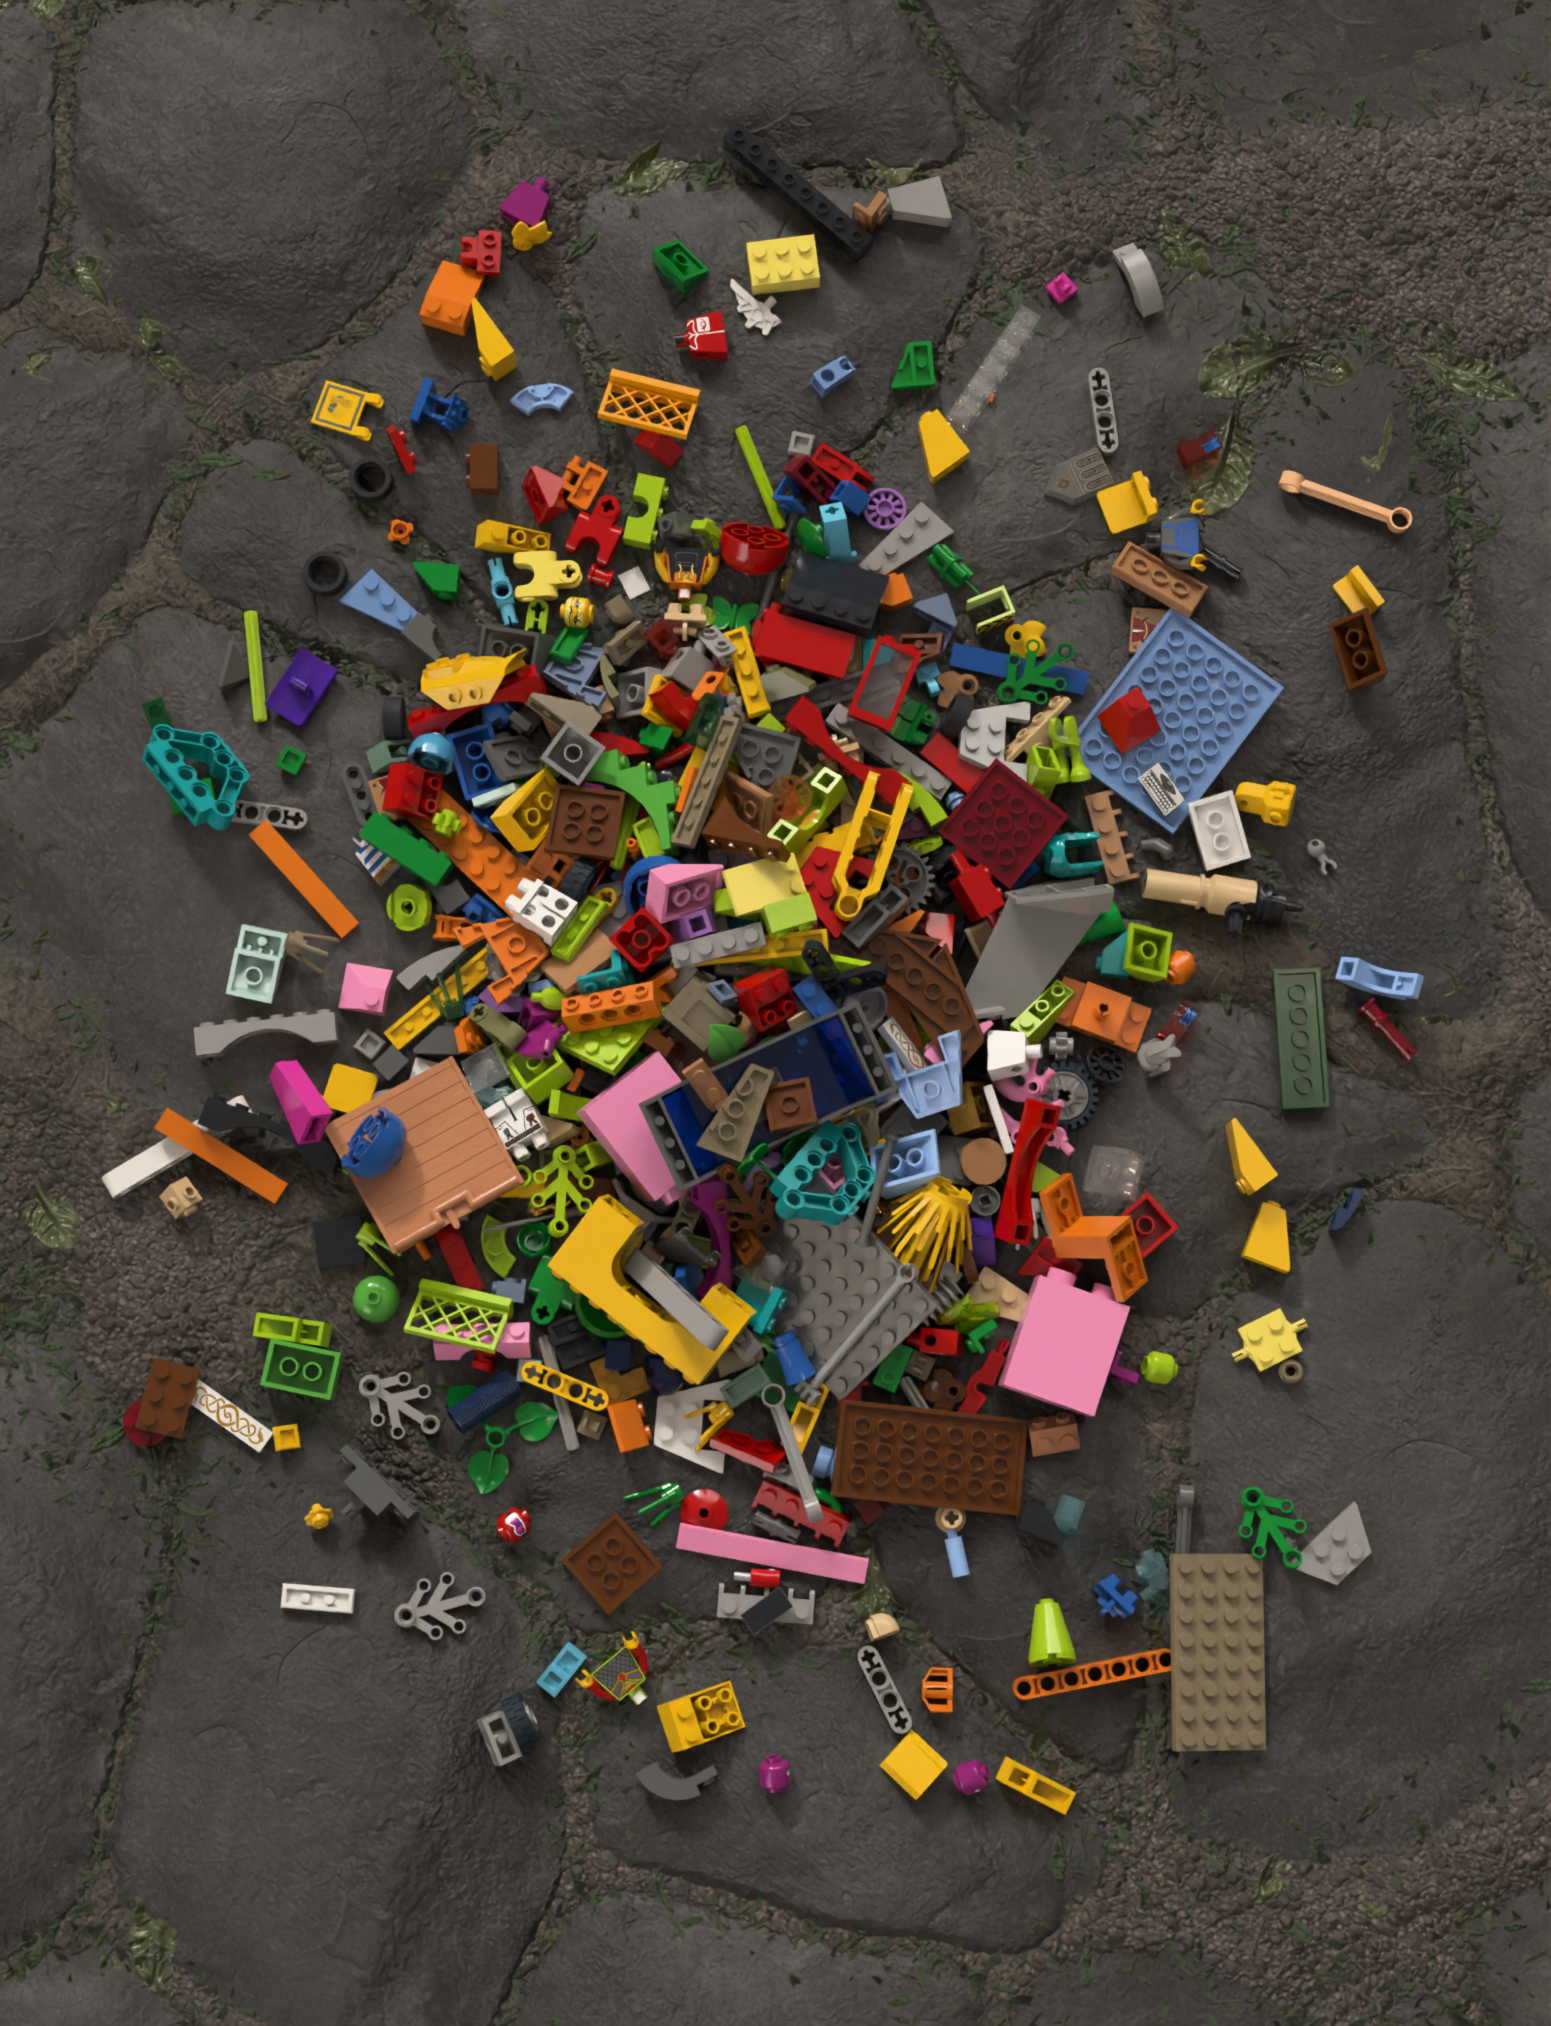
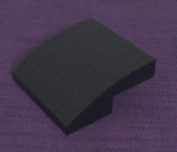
M576 1313L546 1325L549 1338L563 1372L607 1355L601 1337L585 1328Z

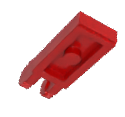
M821 443L811 458L830 477L839 482L841 480L851 481L865 493L867 489L853 480L855 476L858 475L862 480L871 484L875 480L872 475L861 469L860 465L824 443Z

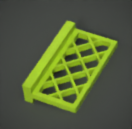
M422 1278L419 1284V1293L403 1328L404 1333L495 1354L508 1319L511 1320L513 1316V1302L510 1298ZM423 1299L432 1301L435 1304L426 1310H423L420 1306ZM453 1306L456 1307L457 1311L445 1315L442 1308ZM439 1311L442 1318L430 1322L427 1315ZM475 1311L480 1316L468 1321L465 1313ZM461 1316L465 1323L453 1328L449 1321ZM493 1316L502 1318L500 1323L493 1326L487 1320ZM420 1318H424L427 1324L420 1328L412 1326L413 1322ZM483 1321L487 1329L475 1333L472 1326ZM444 1323L449 1328L448 1331L438 1333L434 1329ZM467 1328L472 1334L465 1339L457 1335L458 1332ZM491 1333L494 1338L492 1344L481 1343L479 1338Z

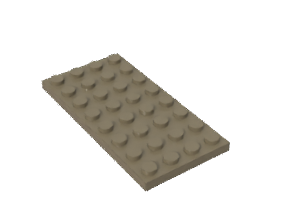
M1170 1554L1172 1751L1266 1750L1263 1559L1257 1560L1252 1554Z

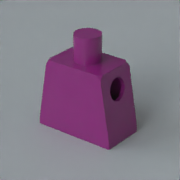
M538 177L533 186L525 181L520 182L500 205L501 216L514 224L522 221L529 228L545 221L551 206L550 196L545 193L550 185L549 182L542 177Z

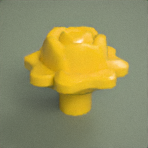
M317 1503L312 1505V1510L309 1511L304 1520L307 1526L321 1529L328 1525L329 1520L334 1515L331 1509H324Z

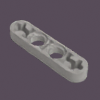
M1094 368L1088 376V389L1096 443L1102 455L1110 456L1116 452L1119 441L1109 375L1103 368ZM1095 375L1104 378L1101 381V389L1097 390V381L1093 380ZM1100 395L1105 396L1108 403L1105 406H1099L1096 404L1095 398ZM1106 417L1111 421V425L1103 428L1099 425L1098 420ZM1109 433V443H1113L1110 449H1107L1106 445H1102L1105 442V434Z
M236 800L235 803L236 810H240V805H242L241 818H238L239 814L235 812L231 821L259 826L263 821L267 820L273 828L291 831H302L309 823L306 813L301 809ZM248 808H257L258 815L256 818L248 819L246 817V810ZM272 811H279L281 813V818L276 823L270 822L268 819ZM285 812H289L287 814L289 818H296L300 814L303 822H299L295 826L294 821L286 820Z
M863 1646L857 1655L858 1662L891 1728L900 1734L908 1732L912 1726L911 1717L878 1651L872 1646ZM865 1650H868L869 1653L874 1652L875 1656L872 1657L875 1665L880 1662L881 1667L874 1668L868 1673L866 1668L871 1667L868 1661H862L863 1652ZM878 1671L886 1675L885 1683L880 1686L875 1685L872 1681L873 1674ZM889 1693L897 1697L896 1705L891 1708L886 1707L883 1703L884 1696ZM902 1706L903 1711L898 1712L902 1719L907 1718L906 1728L895 1727L894 1723L897 1722L894 1714L890 1717L888 1712L895 1711Z

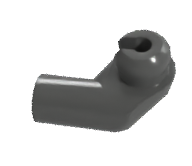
M1163 839L1140 840L1142 852L1156 850L1160 853L1162 860H1170L1173 857L1172 852L1174 850L1172 845Z

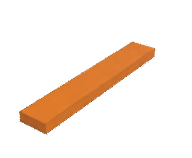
M267 820L263 821L249 834L253 841L342 939L360 924Z
M168 1107L154 1127L274 1204L288 1185L281 1178Z

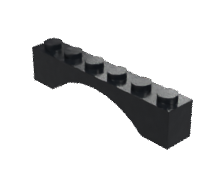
M215 1094L213 1098L207 1097L197 1123L198 1125L217 1132L242 1127L270 1131L292 1144L303 1156L309 1167L328 1174L333 1173L339 1155L329 1137H325L324 1140L321 1139L320 1142L298 1145L287 1121L281 1120L279 1124L272 1121V1116L259 1111L256 1115L248 1112L250 1108L239 1103H236L235 1106L229 1105L224 1097Z

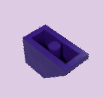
M991 1216L970 1218L972 1229L971 1253L975 1266L996 1265Z

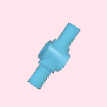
M495 558L497 566H495L493 559L487 562L492 576V594L497 608L501 611L504 627L509 628L511 627L510 619L513 626L518 625L513 606L515 605L514 592L509 577L505 575L502 558ZM500 589L509 590L508 594L504 597L497 595Z

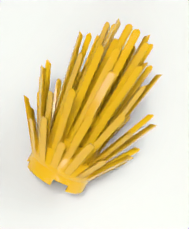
M937 1176L918 1189L891 1202L894 1205L910 1199L894 1210L891 1216L882 1223L884 1226L877 1231V1234H880L899 1218L903 1219L892 1230V1234H895L897 1231L898 1233L888 1244L887 1248L892 1251L904 1235L893 1254L902 1264L910 1263L918 1268L919 1277L917 1280L923 1286L928 1281L942 1247L928 1290L930 1294L935 1287L936 1281L939 1280L945 1257L946 1261L950 1262L953 1246L956 1247L954 1272L958 1275L959 1264L962 1266L965 1231L968 1249L972 1251V1229L968 1206L973 1197L965 1188L962 1187L961 1191L951 1185L953 1181L941 1176Z

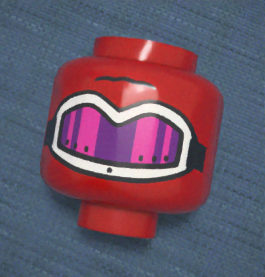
M512 1507L497 1518L498 1526L495 1529L506 1543L508 1541L517 1543L530 1533L531 1527L529 1522L532 1519L524 1509L519 1511L517 1508Z

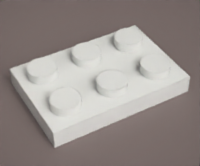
M1232 790L1186 804L1205 871L1251 858Z

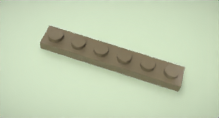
M720 716L671 842L675 846L695 848L743 727L744 721L740 718Z

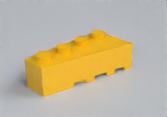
M851 822L833 828L832 834L824 832L812 836V841H807L795 855L799 870L816 846L841 852ZM863 823L861 835L853 855L859 854V856L870 854L873 852L872 848L879 846L872 826Z

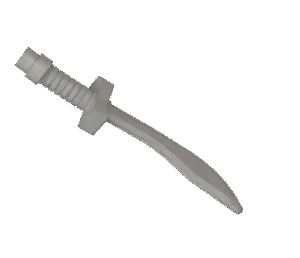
M584 1203V1205H581V1208L587 1210L588 1204ZM576 1206L565 1208L564 1219L566 1220L567 1217L585 1213H580ZM553 1209L552 1214L507 1222L483 1229V1231L490 1232L555 1217V1209Z

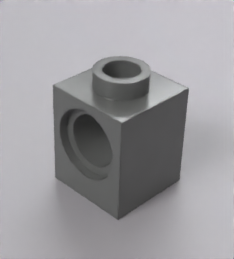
M674 511L658 517L661 540L663 536L665 541L678 544L695 538V531L690 528L693 522L692 515Z
M392 1044L372 1065L376 1068L374 1073L382 1082L387 1079L392 1084L411 1063Z

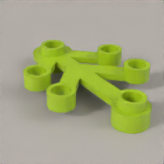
M567 1145L557 1147L552 1154L553 1161L542 1170L535 1171L532 1175L533 1183L542 1185L546 1182L547 1176L558 1169V1178L543 1191L534 1194L530 1198L532 1207L541 1208L545 1201L556 1192L555 1217L548 1225L549 1233L556 1238L562 1237L568 1231V1223L564 1219L566 1193L577 1205V1210L580 1213H587L592 1207V1202L588 1198H583L568 1180L569 1170L578 1180V1185L581 1189L588 1190L594 1184L593 1178L590 1175H585L575 1163L576 1153ZM561 1153H566L568 1155V1160H563L561 1158ZM537 1173L543 1175V1181L536 1179ZM584 1178L589 1180V1186L583 1185L582 1180ZM534 1197L541 1198L542 1202L540 1205L534 1202ZM581 1202L588 1204L587 1210L581 1208ZM556 1223H561L563 1230H557L555 1227Z

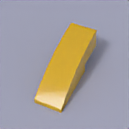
M811 1376L808 1380L811 1382L814 1377ZM823 1382L817 1388L822 1394L819 1400L809 1407L806 1404L808 1399L803 1400L800 1397L790 1420L801 1454L830 1390Z
M1007 1756L995 1777L1000 1782L1066 1815L1076 1792Z

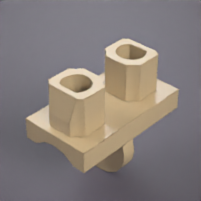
M670 603L668 611L664 615L665 628L673 629V634H682V641H687V634L696 635L697 630L706 628V614H704L702 604L691 605L689 614L681 613V604Z
M837 734L832 735V739L839 748L856 761L861 762L859 754H862L858 742L849 744L847 737L838 740ZM822 753L817 754L822 766L835 773L840 772L837 760L831 762Z

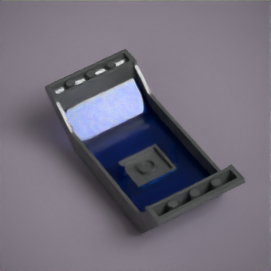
M859 1001L811 1020L710 1068L728 1096L752 1063L775 1072L771 1084L809 1077L818 1120L817 1125L899 1089ZM687 1079L638 1104L679 1192L718 1173L719 1166L725 1162L738 1163L727 1157L695 1146L718 1113V1110L712 1113ZM764 1102L743 1160L747 1159L749 1154L762 1143H766L770 1148L817 1125L771 1134Z

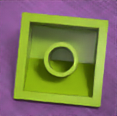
M809 892L764 905L760 914L761 922L769 937L776 936L777 939L785 938L791 935L790 932L798 929L800 932L808 931L817 922V916Z
M1130 922L1123 969L1133 978L1153 983L1167 978L1173 933Z
M555 1047L552 1056L549 1058L533 1059L515 1053L506 1060L524 1090L536 1104L550 1096L551 1089L558 1090L575 1078L568 1064Z

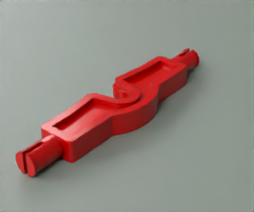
M1002 1338L997 1349L990 1351L981 1370L975 1372L970 1377L966 1385V1397L957 1412L976 1414L986 1400V1396L979 1392L976 1386L978 1383H983L989 1387L995 1384L999 1371L1006 1360L1004 1354L1011 1344L1009 1341Z

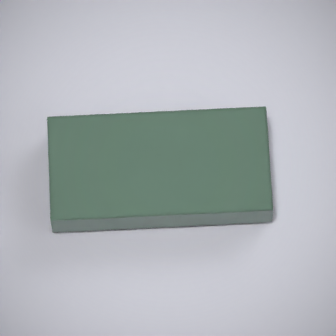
M758 1363L719 1389L731 1409H735L761 1392L765 1386L772 1384V1381L762 1365Z

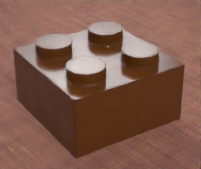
M650 1028L642 1041L666 1057L675 1059L682 1048L678 1045L679 1041L670 1036L666 1037L667 1033L662 1030Z

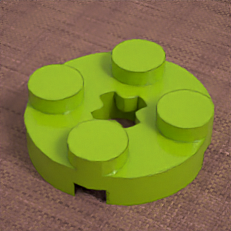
M404 884L398 886L394 893L390 894L387 901V913L390 920L393 919L397 924L395 925L397 928L404 931H413L429 924L432 913L429 891L416 884ZM410 902L413 905L411 913L406 909V905Z

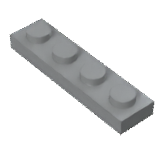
M758 922L674 944L669 947L674 968L678 970L768 945L763 924Z

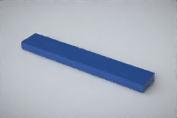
M954 643L949 665L1007 678L1009 666L1007 658L1009 655ZM1017 656L1010 657L1011 664L1018 663L1019 658ZM1021 657V663L1017 666L1015 680L1023 677L1026 658ZM1035 661L1034 668L1037 667V666H1038L1039 664H1041L1042 662H1040V661ZM1054 665L1040 676L1049 678L1063 677L1067 681V686L1063 691L1084 695L1089 672ZM1061 679L1057 680L1055 683L1056 687L1062 688L1064 681Z

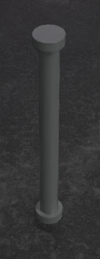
M885 1134L884 1137L886 1142L859 1239L855 1241V1245L869 1248V1235L894 1145L899 1140V1137L895 1135Z

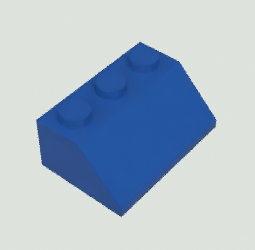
M490 722L446 735L447 740L454 749V763L468 807L473 805L472 798L510 784L509 780L501 781L498 779L483 751L484 741L496 739Z

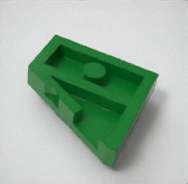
M931 341L908 342L903 359L892 382L891 391L935 387Z

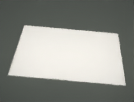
M639 566L618 575L629 599L651 590Z

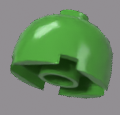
M379 1275L369 1276L362 1280L355 1288L353 1294V1306L357 1314L364 1320L372 1323H382L391 1319L401 1303L400 1292L396 1284L388 1278Z

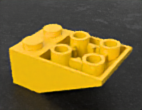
M730 1681L657 1706L672 1753L691 1748L745 1727Z

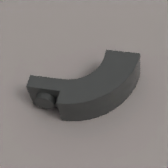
M657 1760L635 1774L640 1782L652 1793L670 1800H685L701 1795L698 1784L701 1783L704 1787L716 1780L714 1776L718 1774L715 1765L712 1764L689 1777L677 1778L666 1773Z

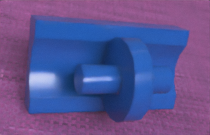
M477 893L462 909L466 913L465 918L471 923L481 922L484 924L495 922L496 919L509 917L495 907L496 903L492 899L487 901Z
M1114 1574L1107 1579L1101 1580L1092 1590L1099 1596L1096 1602L1102 1606L1098 1612L1101 1616L1108 1612L1113 1618L1118 1614L1124 1620L1135 1611L1134 1605L1138 1597L1130 1590L1121 1596L1116 1591L1121 1581Z

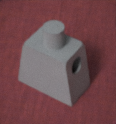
M696 640L693 648H679L660 675L670 681L673 680L677 686L692 695L704 674L708 671L713 672L714 663L704 656L708 648L700 640Z

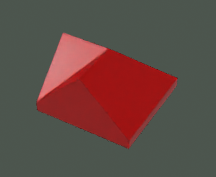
M535 465L531 466L521 486L540 526L568 510V507L560 491L565 479Z

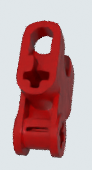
M602 496L597 501L592 515L584 511L580 512L566 541L567 552L576 554L584 543L595 542L600 546L597 556L599 566L607 568L610 565L624 534V529L616 526L621 510L619 502L614 496ZM610 505H611L612 508H613V511H612V510H608V512H605V509H604V508H609Z

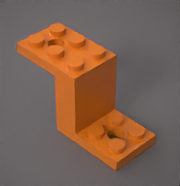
M1063 1173L1039 1193L1040 1202L1046 1217V1224L1050 1231L1052 1245L1057 1258L1105 1259L1106 1269L1109 1273L1116 1302H1125L1148 1281L1131 1216H1083L1071 1173Z

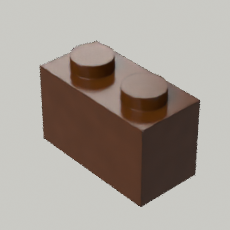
M470 444V452H466V466H470V474H466V487L470 488L472 495H500L498 444Z

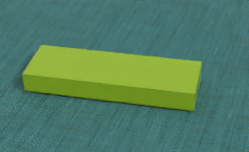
M588 895L550 949L551 954L570 963L608 910V904Z

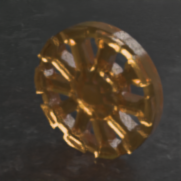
M784 775L777 778L771 784L768 791L774 795V799H781L775 804L773 803L772 811L784 819H796L807 812L812 802V792L805 780L796 775ZM789 779L793 780V784L791 787H789ZM780 781L783 782L785 789L779 785ZM800 782L802 787L797 790L796 786ZM773 789H776L781 794H775L772 791ZM803 791L807 792V796H800L799 794ZM798 801H806L807 804L806 806H803ZM784 804L782 811L779 812L777 807ZM794 805L800 809V813H796ZM788 806L790 808L791 815H786Z

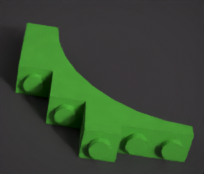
M618 749L602 752L583 781L605 786L608 789L621 790L636 798L653 819L659 834L662 851L670 857L680 855V846H675L671 840L679 822L675 809L682 787L673 780L657 784L656 773L645 764L630 768L628 757Z

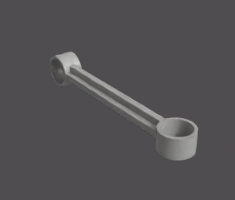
M768 1384L762 1390V1402L772 1412L811 1524L824 1519L784 1406L785 1391L778 1384ZM775 1388L781 1392L782 1399L776 1405L766 1402L765 1392L768 1389Z

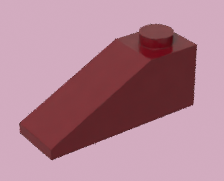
M796 454L782 469V472L820 506L833 504L829 499L837 486L807 454Z

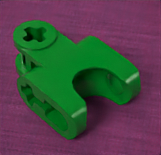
M549 1252L543 1254L527 1293L537 1297L532 1307L531 1315L535 1323L542 1327H546L547 1324L555 1321L560 1307L571 1311L574 1307L576 1294L569 1287V1282L566 1280L560 1281L553 1277L550 1272L552 1269L547 1265L554 1256ZM547 1308L549 1317H544L543 1320L540 1319L538 1311H543Z

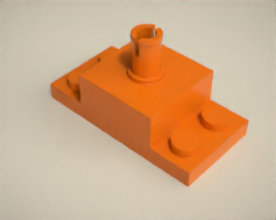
M1064 976L1062 983L1075 991V994L1055 1024L1136 1053L1152 1009L1132 1002L1131 997L1089 981L1084 984Z

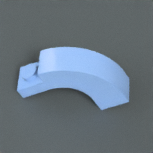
M1341 957L1335 979L1369 993L1406 1000V998L1418 999L1424 976L1417 973L1383 969L1369 964L1360 958Z

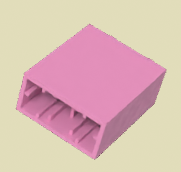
M659 1051L647 1055L576 1113L646 1202H652L660 1198L667 1206L683 1195L688 1189L679 1192L638 1105L646 1099L681 1082L677 1074ZM682 1089L662 1099L694 1169L701 1172L717 1163L713 1152L695 1146L703 1135V1131L684 1090ZM698 1103L703 1113V1116L709 1126L712 1119L705 1112L702 1106Z
M1050 1267L1047 1277L1039 1275L1033 1278L998 1386L1086 1417H1092L1095 1415L1130 1307L1116 1302L1112 1287L1094 1283L1090 1293L1074 1287L1076 1275Z

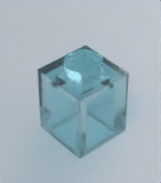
M1061 1494L1053 1515L1058 1529L1069 1532L1070 1528L1076 1530L1086 1502L1066 1494Z

